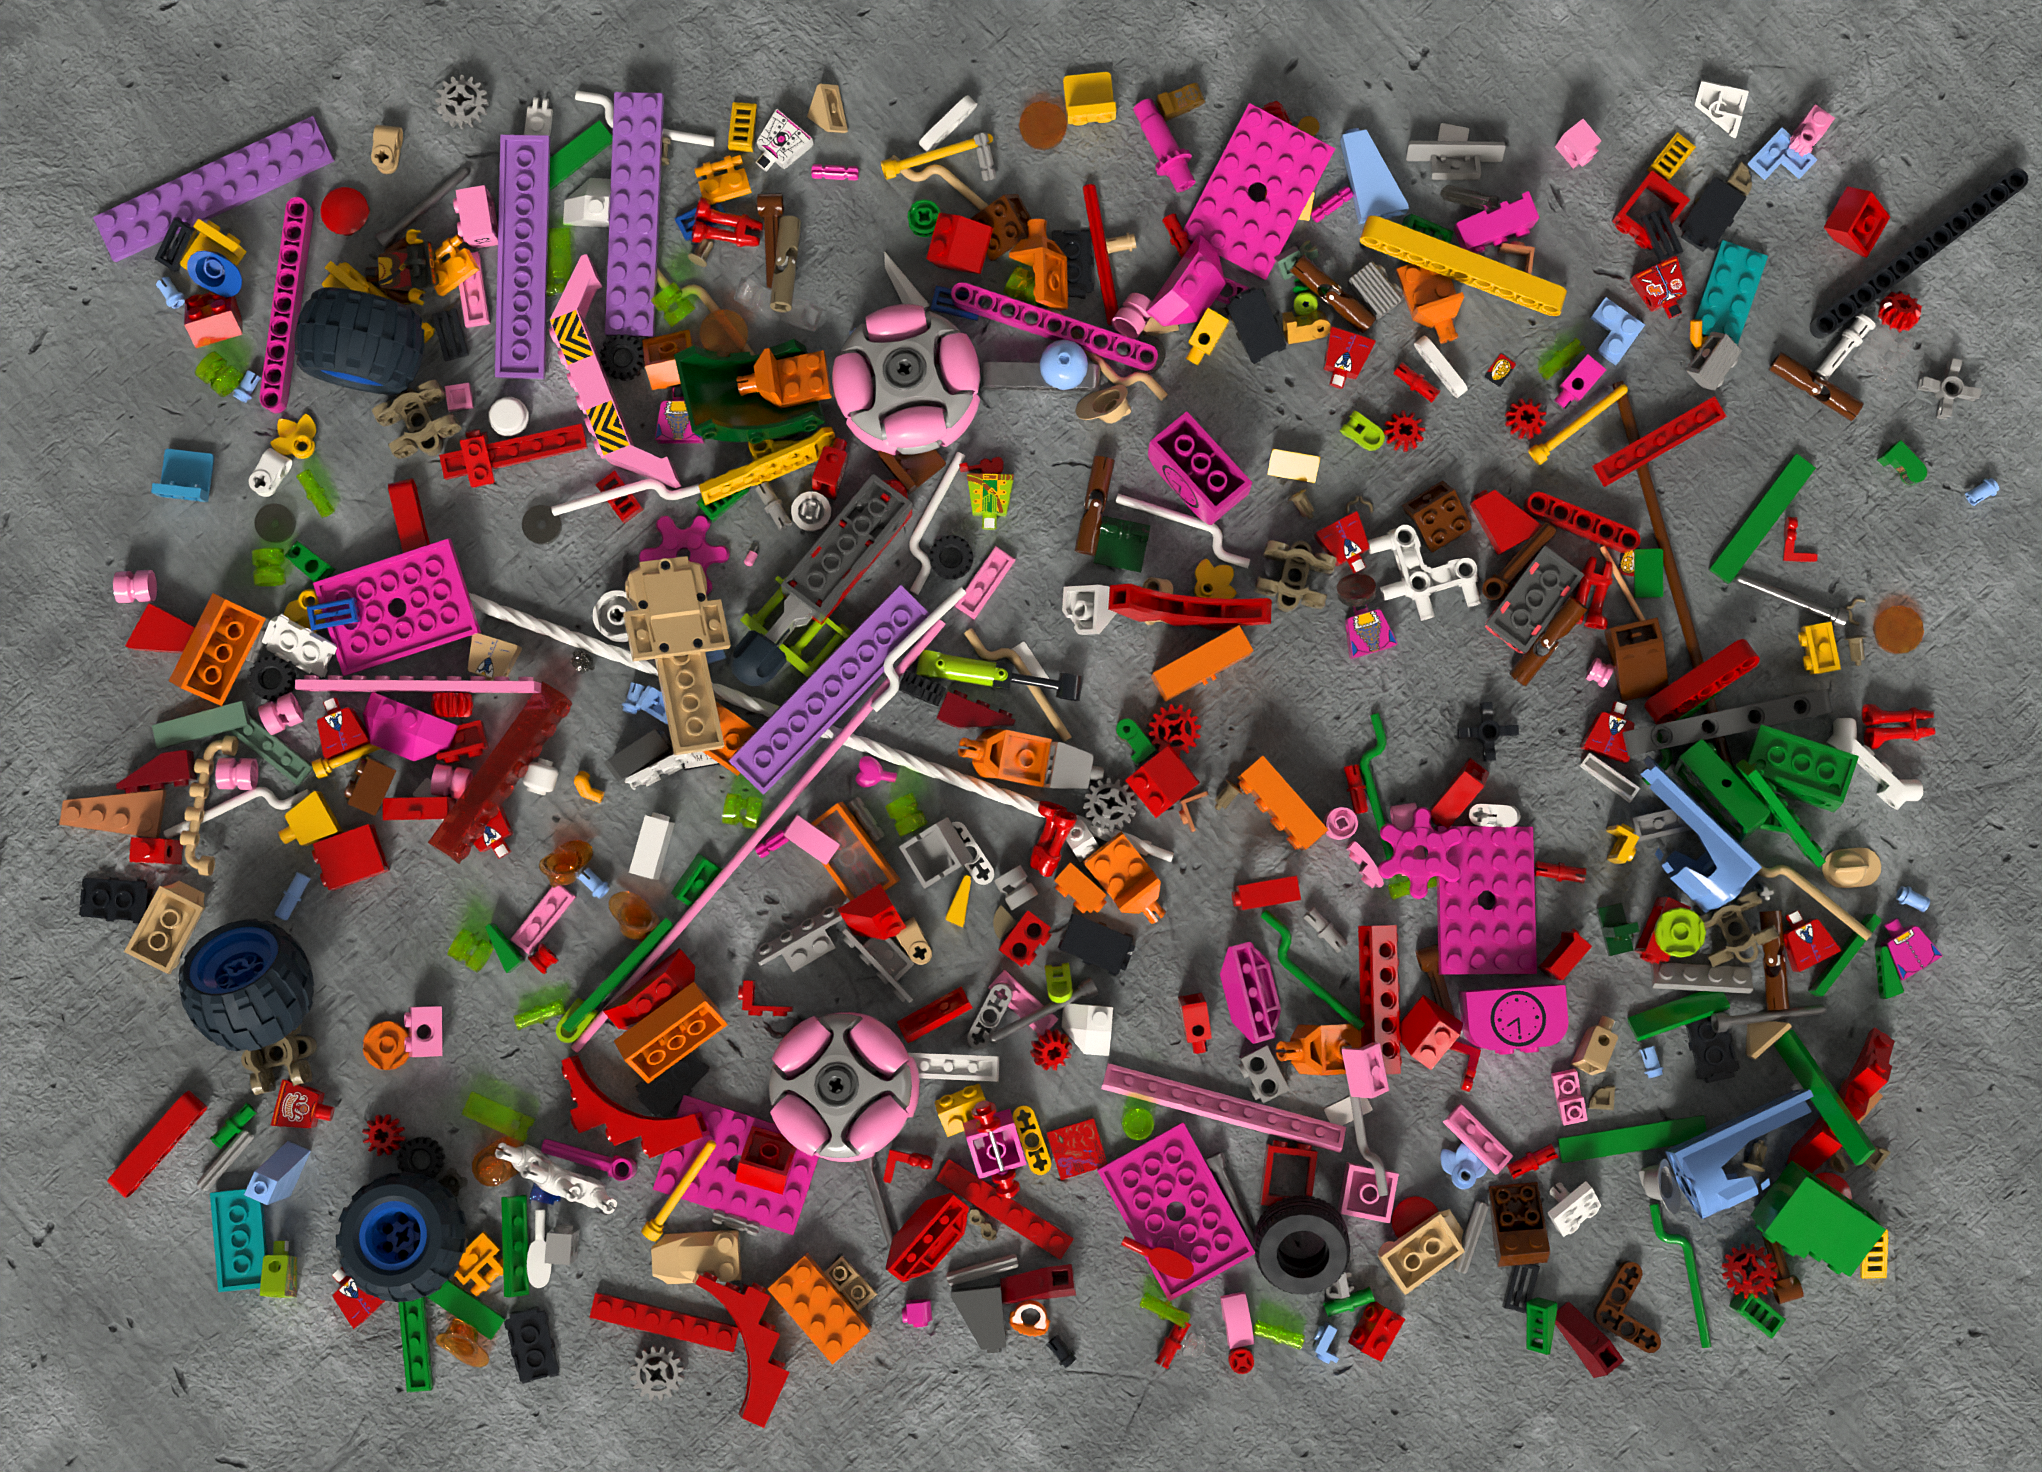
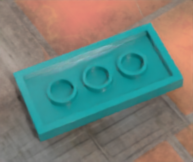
M1724 240L1720 242L1694 319L1702 320L1703 337L1710 336L1711 332L1727 334L1738 346L1768 258L1767 255Z
M246 1189L210 1193L218 1292L260 1288L263 1257L268 1255L263 1203L245 1196Z

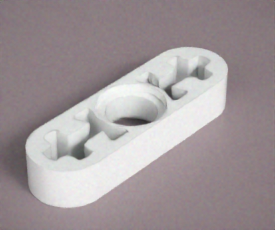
M969 95L965 96L923 136L919 145L926 152L934 150L974 111L977 103Z
M1424 335L1414 343L1418 353L1454 397L1458 398L1468 390L1464 381L1428 337Z
M952 822V825L957 829H963L961 836L964 840L967 837L971 840V842L964 843L965 846H972L977 850L976 858L966 863L965 867L975 882L981 885L989 884L994 878L992 866L965 825L960 822ZM981 857L984 860L983 863H979L984 870L987 868L990 870L987 874L989 879L986 881L983 878H977L976 875L979 874L976 866L973 870L969 867V865L976 863Z

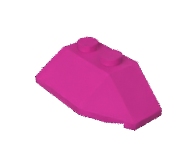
M1198 235L1146 312L1162 326L1200 322L1207 308H1210L1226 285L1218 250L1204 237Z
M371 692L363 712L370 744L412 761H417L439 751L449 749L458 728L455 724L375 692Z
M1251 942L1228 947L1220 977L1232 1023L1253 1044L1275 1038V1029L1278 1025L1281 1007L1269 961L1260 951L1254 948Z

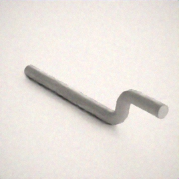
M1352 1045L1343 1046L1342 1049L1352 1048ZM1350 1094L1358 1149L1362 1157L1371 1162L1374 1167L1379 1196L1388 1195L1384 1165L1380 1157L1368 1148L1360 1097H1352Z

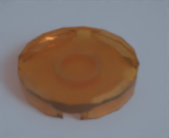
M1046 101L1032 103L1025 108L1020 117L1019 130L1021 137L1027 145L1034 149H1052L1060 144L1066 135L1067 121L1065 114L1055 104L1053 105Z
M727 309L716 310L703 320L700 327V340L704 349L717 352L718 356L728 357L729 353H740L748 341V328L744 319L736 312Z
M1902 605L1892 606L1877 616L1873 626V634H1875L1878 646L1884 651L1892 654L1908 653L1915 649L1922 641L1924 634L1923 622L1919 615L1911 608Z

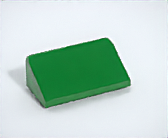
M1635 549L1634 598L1659 599L1663 597V549Z
M698 853L673 888L671 894L691 907L723 869Z

